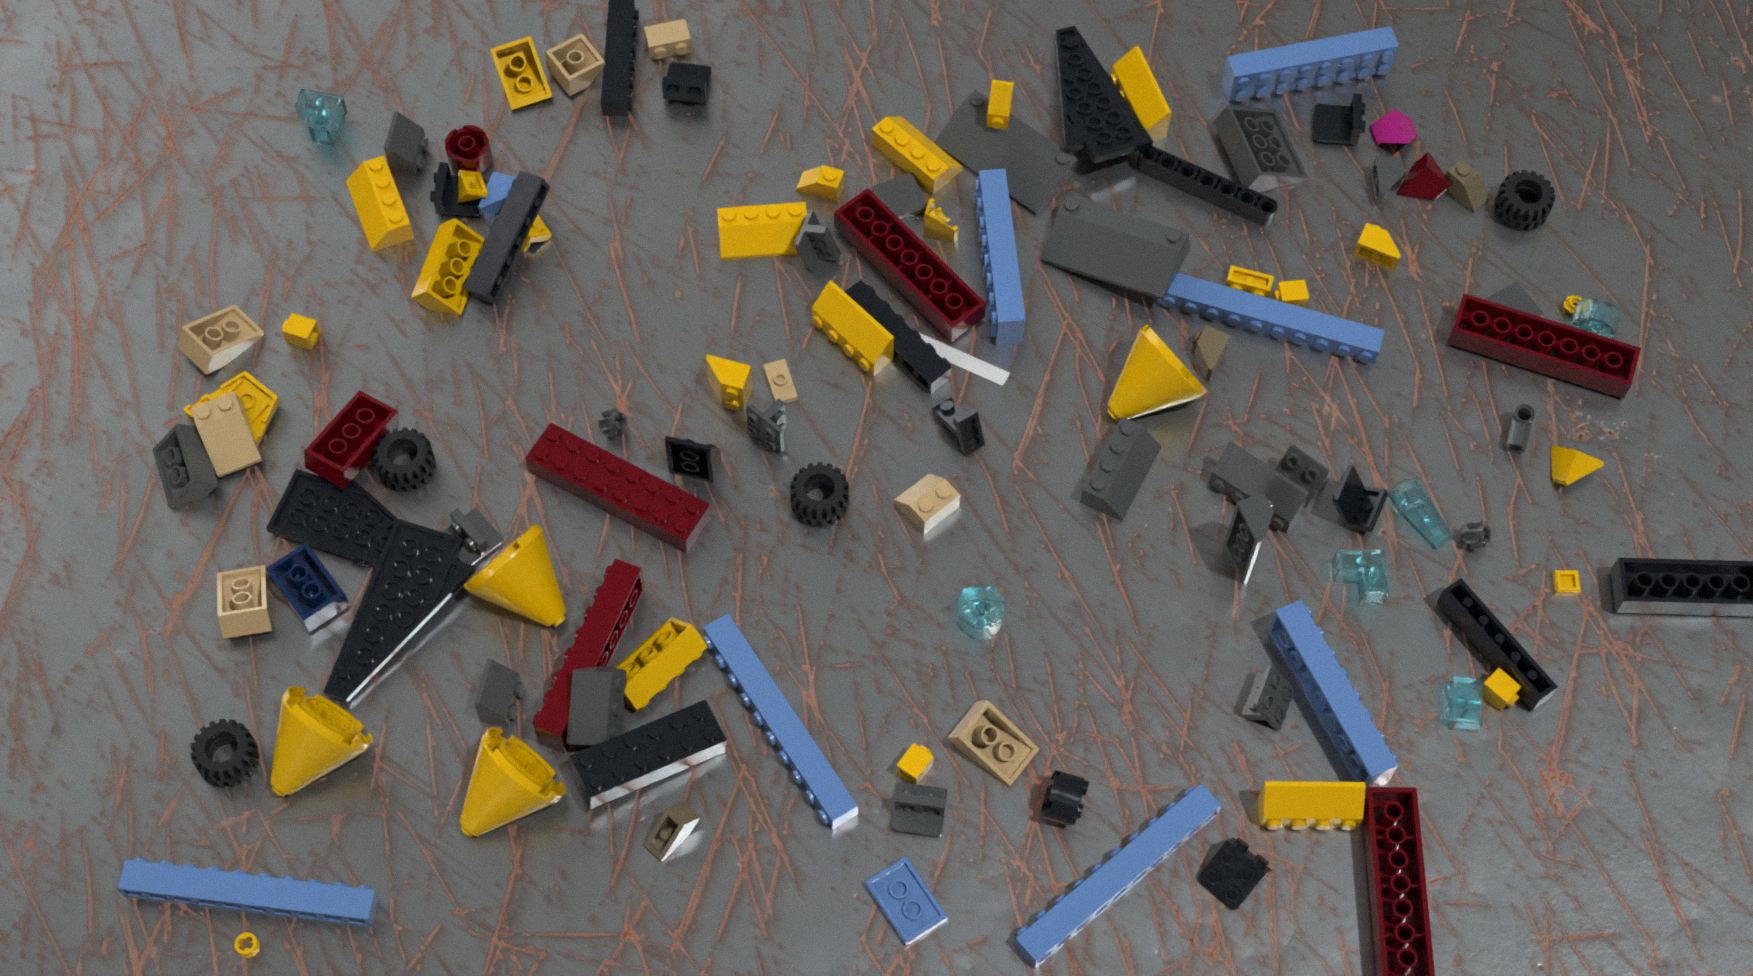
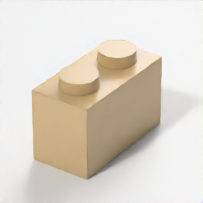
M685 19L644 27L645 42L650 60L692 52L691 38Z

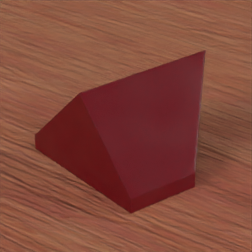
M1427 152L1411 167L1396 195L1437 200L1451 187V184L1432 155Z

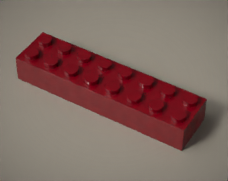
M865 189L834 212V227L950 342L954 341L985 317L986 302L870 189Z
M1463 294L1447 344L1623 399L1632 385L1641 350L1640 347L1468 294Z
M551 422L525 457L529 472L685 553L689 552L712 517L709 503Z
M616 558L612 566L608 565L605 570V580L602 586H598L595 591V601L592 607L588 606L585 611V621L582 627H578L575 632V642L572 648H568L565 652L563 659L565 662L562 668L557 669L554 675L552 689L547 690L544 695V705L541 712L537 711L533 718L532 724L534 725L539 744L564 754L567 753L570 746L566 742L573 670L609 665L645 589L642 568Z
M1366 787L1363 825L1377 976H1435L1417 788Z

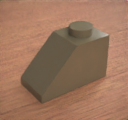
M1464 159L1447 170L1445 177L1451 184L1448 191L1472 213L1489 201L1479 173Z
M1208 325L1205 326L1202 332H1197L1193 344H1196L1194 354L1205 380L1210 382L1228 348L1231 335Z
M683 801L666 808L644 846L660 861L665 860L690 835L700 816Z

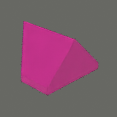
M1396 109L1370 125V131L1376 145L1381 143L1409 144L1418 136L1411 117Z

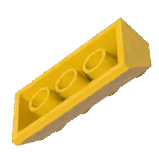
M1138 45L1112 65V72L1109 77L1154 142L1167 138L1172 112Z
M886 116L871 129V144L907 174L913 173L915 180L932 195L963 170L962 165L902 116Z
M379 156L362 162L346 180V184L371 251L374 252L414 239L410 221L385 156Z
M806 202L717 208L721 260L799 254L794 243L802 228L803 220L807 216Z
M456 218L439 224L411 298L429 310L460 316L469 296L468 292L464 289L465 279L470 275L474 267V261L484 246L485 238Z
M830 280L811 308V320L818 329L822 328L827 333L832 342H837L847 356L856 359L864 371H869L875 376L893 361L894 336Z
M671 617L615 667L626 670L627 683L623 702L626 706L635 710L645 707L656 693L663 691L667 687V683L674 677L681 675L687 665L702 656L703 651L708 646L693 625Z
M1265 781L1257 798L1259 827H1267L1269 830H1278L1282 827H1291L1293 830H1303L1307 827H1316L1318 830H1329L1331 827H1341L1342 830H1354L1360 826L1363 820L1365 782Z

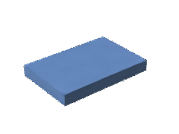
M907 856L864 882V885L905 946L948 920V916Z

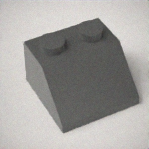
M394 112L384 144L385 155L391 173L416 176L418 169L422 168V155L424 150H427L429 141L421 126L399 112Z
M488 658L474 704L480 722L509 727L511 719L514 720L516 717L517 705L515 704L517 697L522 696L524 683H521L519 673Z

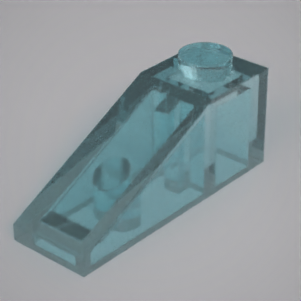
M1418 478L1404 479L1387 491L1397 511L1434 550L1453 537Z

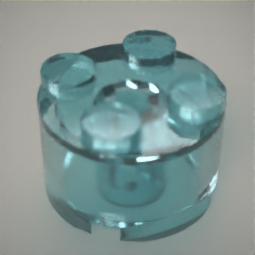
M1587 298L1579 301L1574 309L1570 326L1614 339L1620 320L1618 308L1605 301V304L1599 303L1596 298Z
M979 584L965 588L962 591L958 600L956 616L957 624L961 631H964L969 637L976 640H986L996 635L1003 626L1006 610L1005 600L1000 590L995 586Z

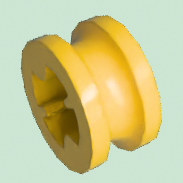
M245 932L236 938L234 947L242 957L251 958L259 952L260 942L255 935ZM250 941L252 947L244 949L242 943Z

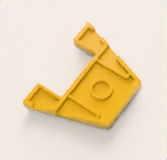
M244 371L220 385V389L210 395L205 394L200 397V401L192 406L189 404L182 409L194 419L191 411L192 407L235 391L244 402L259 446L280 402V398L248 372Z

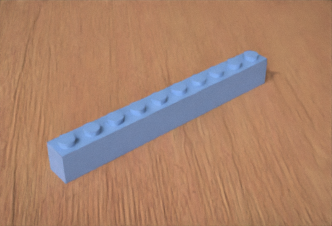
M1177 273L1164 299L1157 300V303L1168 308H1177L1189 314L1195 313L1211 320L1227 322L1232 326L1248 328L1253 332L1266 333L1275 338L1291 340L1296 344H1305L1318 350L1337 353L1343 357L1348 356L1359 359L1364 363L1375 364L1385 330L1181 273Z
M727 613L703 627L704 637L702 639L707 644L708 650L713 649L716 654L715 660L719 667L727 670L729 673L727 677L734 688H739L743 703L746 707L751 706L754 711L753 717L759 726L763 725L767 730L765 734L772 745H777L780 750L778 753L785 765L789 764L793 769L791 773L797 784L802 783L805 787V795L811 804L815 803L819 808L818 815L824 824L829 823L831 828L834 829L858 814V805L730 615Z
M1202 783L1196 788L1191 786L1182 795L1183 799L1178 803L1174 801L1164 810L1165 814L1160 818L1156 816L1150 820L1144 832L1141 834L1136 832L1128 840L1129 844L1123 849L1118 847L1112 852L1107 863L1103 864L1101 862L1095 866L1089 878L1086 880L1081 878L1072 887L1073 891L1067 896L1065 894L1059 896L1053 903L1055 906L1049 911L1043 910L1035 917L1034 920L1036 922L1030 927L1025 925L1016 933L1017 938L1014 946L1034 969L1219 813L1222 804Z
M138 857L134 858V860L125 859L117 887L125 897L373 927L379 900L376 891L366 885H359L358 888L348 887L347 884L341 882H334L333 885L323 884L322 881L317 879H308V882L298 881L297 878L292 876H283V879L273 878V875L267 873H259L258 876L249 875L248 872L243 870H234L232 873L224 872L223 869L218 867L200 869L193 864L175 866L174 863L169 861L151 863L147 859Z

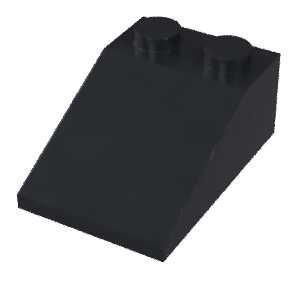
M665 437L669 473L714 483L721 462L720 448L712 444L696 443L686 438Z

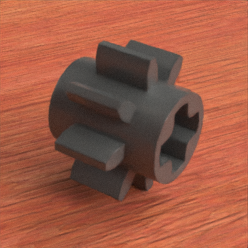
M617 408L601 412L603 417L598 420L601 432L608 434L609 438L625 433L623 428L627 425V419L624 413L618 411Z
M1471 520L1462 529V541L1465 544H1470V549L1486 547V543L1491 540L1490 527L1482 525V520Z

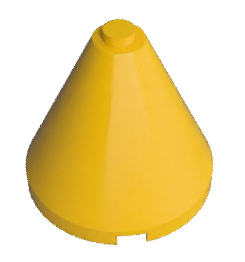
M1146 323L1139 329L1107 404L1110 407L1107 411L1116 421L1119 418L1121 419V417L1129 420L1202 398L1208 391Z
M537 522L464 585L470 594L547 627L552 624L554 627H557L566 619L564 614L567 610L545 534Z
M298 686L288 687L281 700L270 783L273 786L272 790L280 796L292 795L364 753L373 742L372 735L368 733L365 737L361 732L364 725L349 712L319 694H316L315 697L304 695L306 689Z
M490 727L480 741L459 820L461 830L470 837L473 835H483L558 802L566 793L564 783L560 781L557 785L553 779L556 771L536 751L514 735L509 739L500 736L503 732L500 728Z

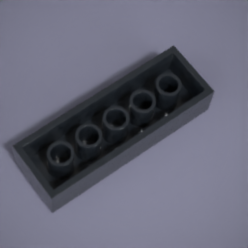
M1618 558L1611 568L1616 613L1753 617V561Z
M705 699L570 755V770L589 809H593L725 753L727 739Z

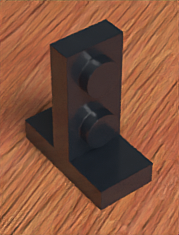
M949 398L932 408L933 415L958 438L963 454L967 456L985 445L979 415L973 407L965 411L952 398Z

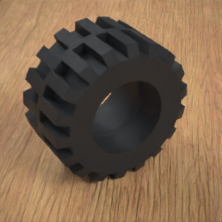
M1522 170L1521 173L1515 171L1512 175L1506 176L1494 201V208L1497 210L1496 214L1498 217H1502L1501 221L1504 224L1509 223V227L1513 228L1515 226L1518 227V230H1523V228L1532 230L1533 226L1538 228L1541 223L1543 224L1546 221L1553 207L1556 195L1554 194V187H1550L1551 182L1544 180L1545 176L1542 174L1540 176L1536 175L1534 171L1529 173L1527 170ZM1517 197L1527 198L1532 203H1524L1520 201Z
M402 427L400 431L397 428L392 429L393 433H385V438H380L377 441L378 446H375L373 450L375 454L373 455V460L379 477L384 484L387 483L389 488L393 489L396 487V490L400 492L403 489H406L407 492L412 491L413 487L419 489L422 483L427 484L429 482L428 476L432 477L434 474L433 469L436 468V459L428 438L426 439L425 434L422 432L418 434L417 429L414 428L411 431L408 430V427ZM403 454L416 455L415 459L409 464H393L395 459Z
M817 462L816 466L810 463L807 469L804 467L800 468L799 474L795 473L790 485L793 512L795 511L798 519L803 518V523L808 524L811 522L814 527H817V524H822V527H825L828 522L831 524L836 523V518L841 519L844 516V512L847 511L849 504V484L846 482L845 474H841V470L837 467L833 469L832 464L827 463L824 466L823 462ZM814 489H826L832 493V496L826 500L817 501L808 497L807 494Z
M219 719V723L212 721L209 722V727L203 726L200 729L202 733L194 736L196 743H191L190 747L193 751L190 753L191 759L205 781L208 780L214 786L218 783L219 787H225L228 783L232 787L236 786L235 782L237 781L241 783L246 781L244 777L246 775L251 776L254 773L252 767H257L258 762L256 758H259L258 746L249 730L242 723L237 724L232 719L228 723L225 719ZM228 744L237 745V750L230 759L223 762L213 761V756L220 747Z

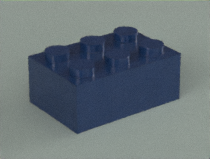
M307 542L265 568L272 583L308 632L313 631L350 606L345 593Z

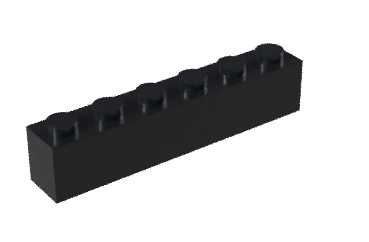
M609 0L604 56L605 66L603 68L601 93L603 116H628L629 108H633V95H630V90H634V77H631V73H635L636 62L633 60V55H637V43L634 42V38H638V25H635V21H639V8H635V0Z
M520 171L513 180L510 193L503 201V207L493 222V228L489 236L484 240V246L474 261V267L470 275L465 279L464 289L471 297L495 304L549 192L550 186L542 177Z
M859 280L845 291L848 296L894 336V359L930 395L951 379L952 367L946 358H941L936 353L935 348L930 343H926L916 329H911L906 324L905 319L891 309L886 300H881L870 285H866L862 280Z
M1462 578L1442 591L1437 603L1496 670L1498 668L1502 669L1522 686L1517 694L1532 711L1552 697L1558 686Z

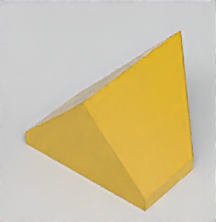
M933 198L929 200L925 211L923 238L956 242L958 240L959 228L956 225L951 227L946 224L951 219H947L944 216L941 207L935 209V200Z
M1550 444L1552 479L1555 483L1569 485L1604 466L1603 461L1585 453Z

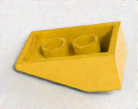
M531 36L490 49L495 68L512 111L553 97Z

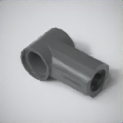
M1528 404L1517 406L1510 419V428L1505 447L1511 452L1518 453L1525 452L1532 422L1535 418V410ZM1519 416L1525 417L1526 420L1520 419Z

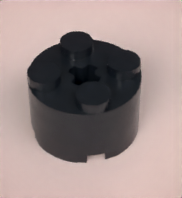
M1054 770L1050 778L1054 780L1053 784L1047 786L1041 808V812H1043L1041 818L1067 826L1075 825L1083 810V804H1080L1082 796L1086 795L1089 781L1084 780L1082 777Z

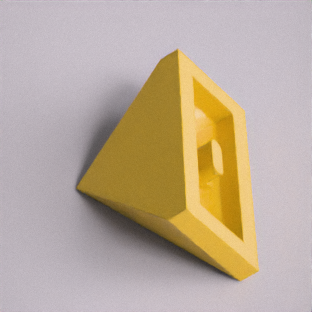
M459 170L457 203L488 196L481 172Z

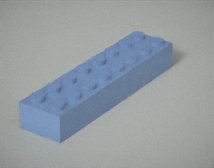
M1391 26L1227 56L1221 83L1229 103L1241 102L1245 99L1256 97L1262 98L1272 94H1283L1293 90H1304L1309 87H1321L1336 82L1343 83L1357 78L1364 79L1373 75H1384L1391 72L1399 45Z
M1006 169L979 170V177L975 179L973 197L974 205H977L976 222L980 225L978 239L979 242H982L980 249L981 260L984 261L985 265L983 266V278L987 280L985 294L986 298H989L988 317L992 320V323H990L991 337H995L996 345L1022 344L1026 318Z
M1301 599L1275 610L1268 631L1355 782H1365L1366 787H1381L1389 783L1398 767L1397 757L1393 751H1389L1385 744L1383 733L1381 730L1376 729L1370 711L1362 705L1358 690L1352 688L1348 681L1349 678L1346 670L1340 667L1336 660L1334 649L1331 646L1328 647L1324 640L1325 637L1322 629L1316 626L1313 621L1311 610L1308 606H1304Z

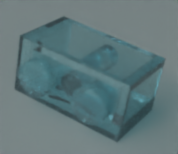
M1453 676L1450 683L1445 686L1444 697L1448 699V706L1445 707L1444 721H1448V730L1477 733L1483 724V679Z

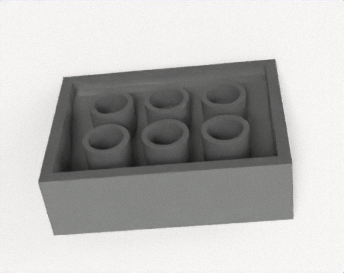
M1227 106L1214 120L1213 124L1241 181V185L1256 192H1263L1308 179L1276 110Z

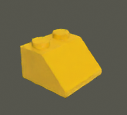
M707 354L708 382L722 406L733 411H745L753 389L751 366Z

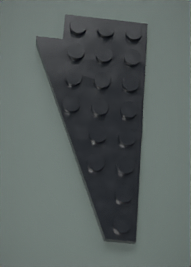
M1075 25L1056 30L1055 45L1065 153L1085 149L1093 163H1098L1151 148L1153 140Z
M296 469L266 529L269 533L303 544L307 542L309 546L352 560L357 558L369 563L370 566L376 567L397 517L354 479L343 489L319 475ZM364 549L368 552L369 557L355 552Z
M396 518L323 693L326 696L349 702L475 573V566L457 561L464 543L463 538Z

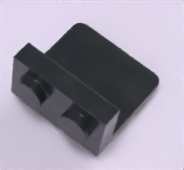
M677 62L670 63L667 77L663 76L662 79L663 99L706 103L712 72L711 67Z
M1353 93L1350 106L1317 104L1314 109V139L1319 142L1357 145L1360 134H1364L1366 122L1362 121L1366 104L1362 103V94Z
M439 162L438 171L434 172L435 189H431L430 201L434 202L436 214L479 216L478 206L482 198L457 203L458 176L451 175L448 163Z
M1349 465L1341 476L1338 490L1333 495V504L1346 529L1372 532L1388 493L1386 489L1364 486L1355 467Z
M1234 837L1228 839L1199 874L1198 879L1230 908L1238 909L1258 883L1271 873L1272 869L1268 867L1269 862L1259 854L1255 856L1248 850L1250 847L1245 841L1240 838L1235 839Z

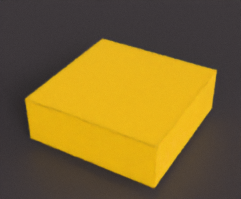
M1555 570L1553 572L1555 595H1580L1581 587L1578 570Z

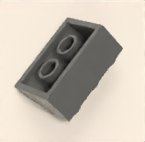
M176 424L152 449L169 508L206 498L218 485L211 460L196 426Z
M603 665L573 670L567 744L597 745L622 734L621 723L624 711V691L627 683L626 670Z

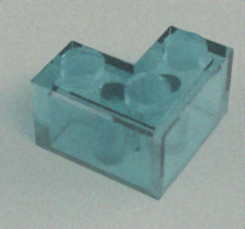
M301 88L294 105L299 121L310 123L308 129L313 143L334 147L347 115L343 96Z
M1336 550L1332 560L1334 584H1358L1360 605H1384L1389 594L1384 550Z

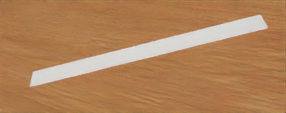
M919 333L921 338L926 343H930L935 348L936 353L941 358H946L949 363L1001 386L1005 384L1010 375V372Z

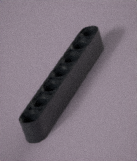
M1154 146L1138 152L1136 166L1140 172L1259 225L1269 226L1274 222L1278 208L1277 202L1274 199Z

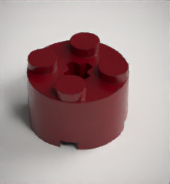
M464 125L463 128L459 130L455 128L447 135L445 149L451 170L456 173L459 170L481 172L482 175L492 161L491 148L486 133L477 126Z

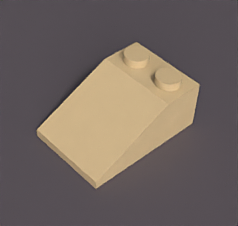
M234 304L182 326L177 347L207 375L225 367L264 336V331Z
M235 391L191 408L196 427L219 478L263 461L244 402Z
M265 565L217 573V617L223 639L272 631Z
M988 700L976 701L948 736V739L960 751L1007 786L1013 784L1039 751V748Z

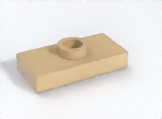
M782 359L763 364L774 402L778 398L786 404L798 401V395L786 360Z

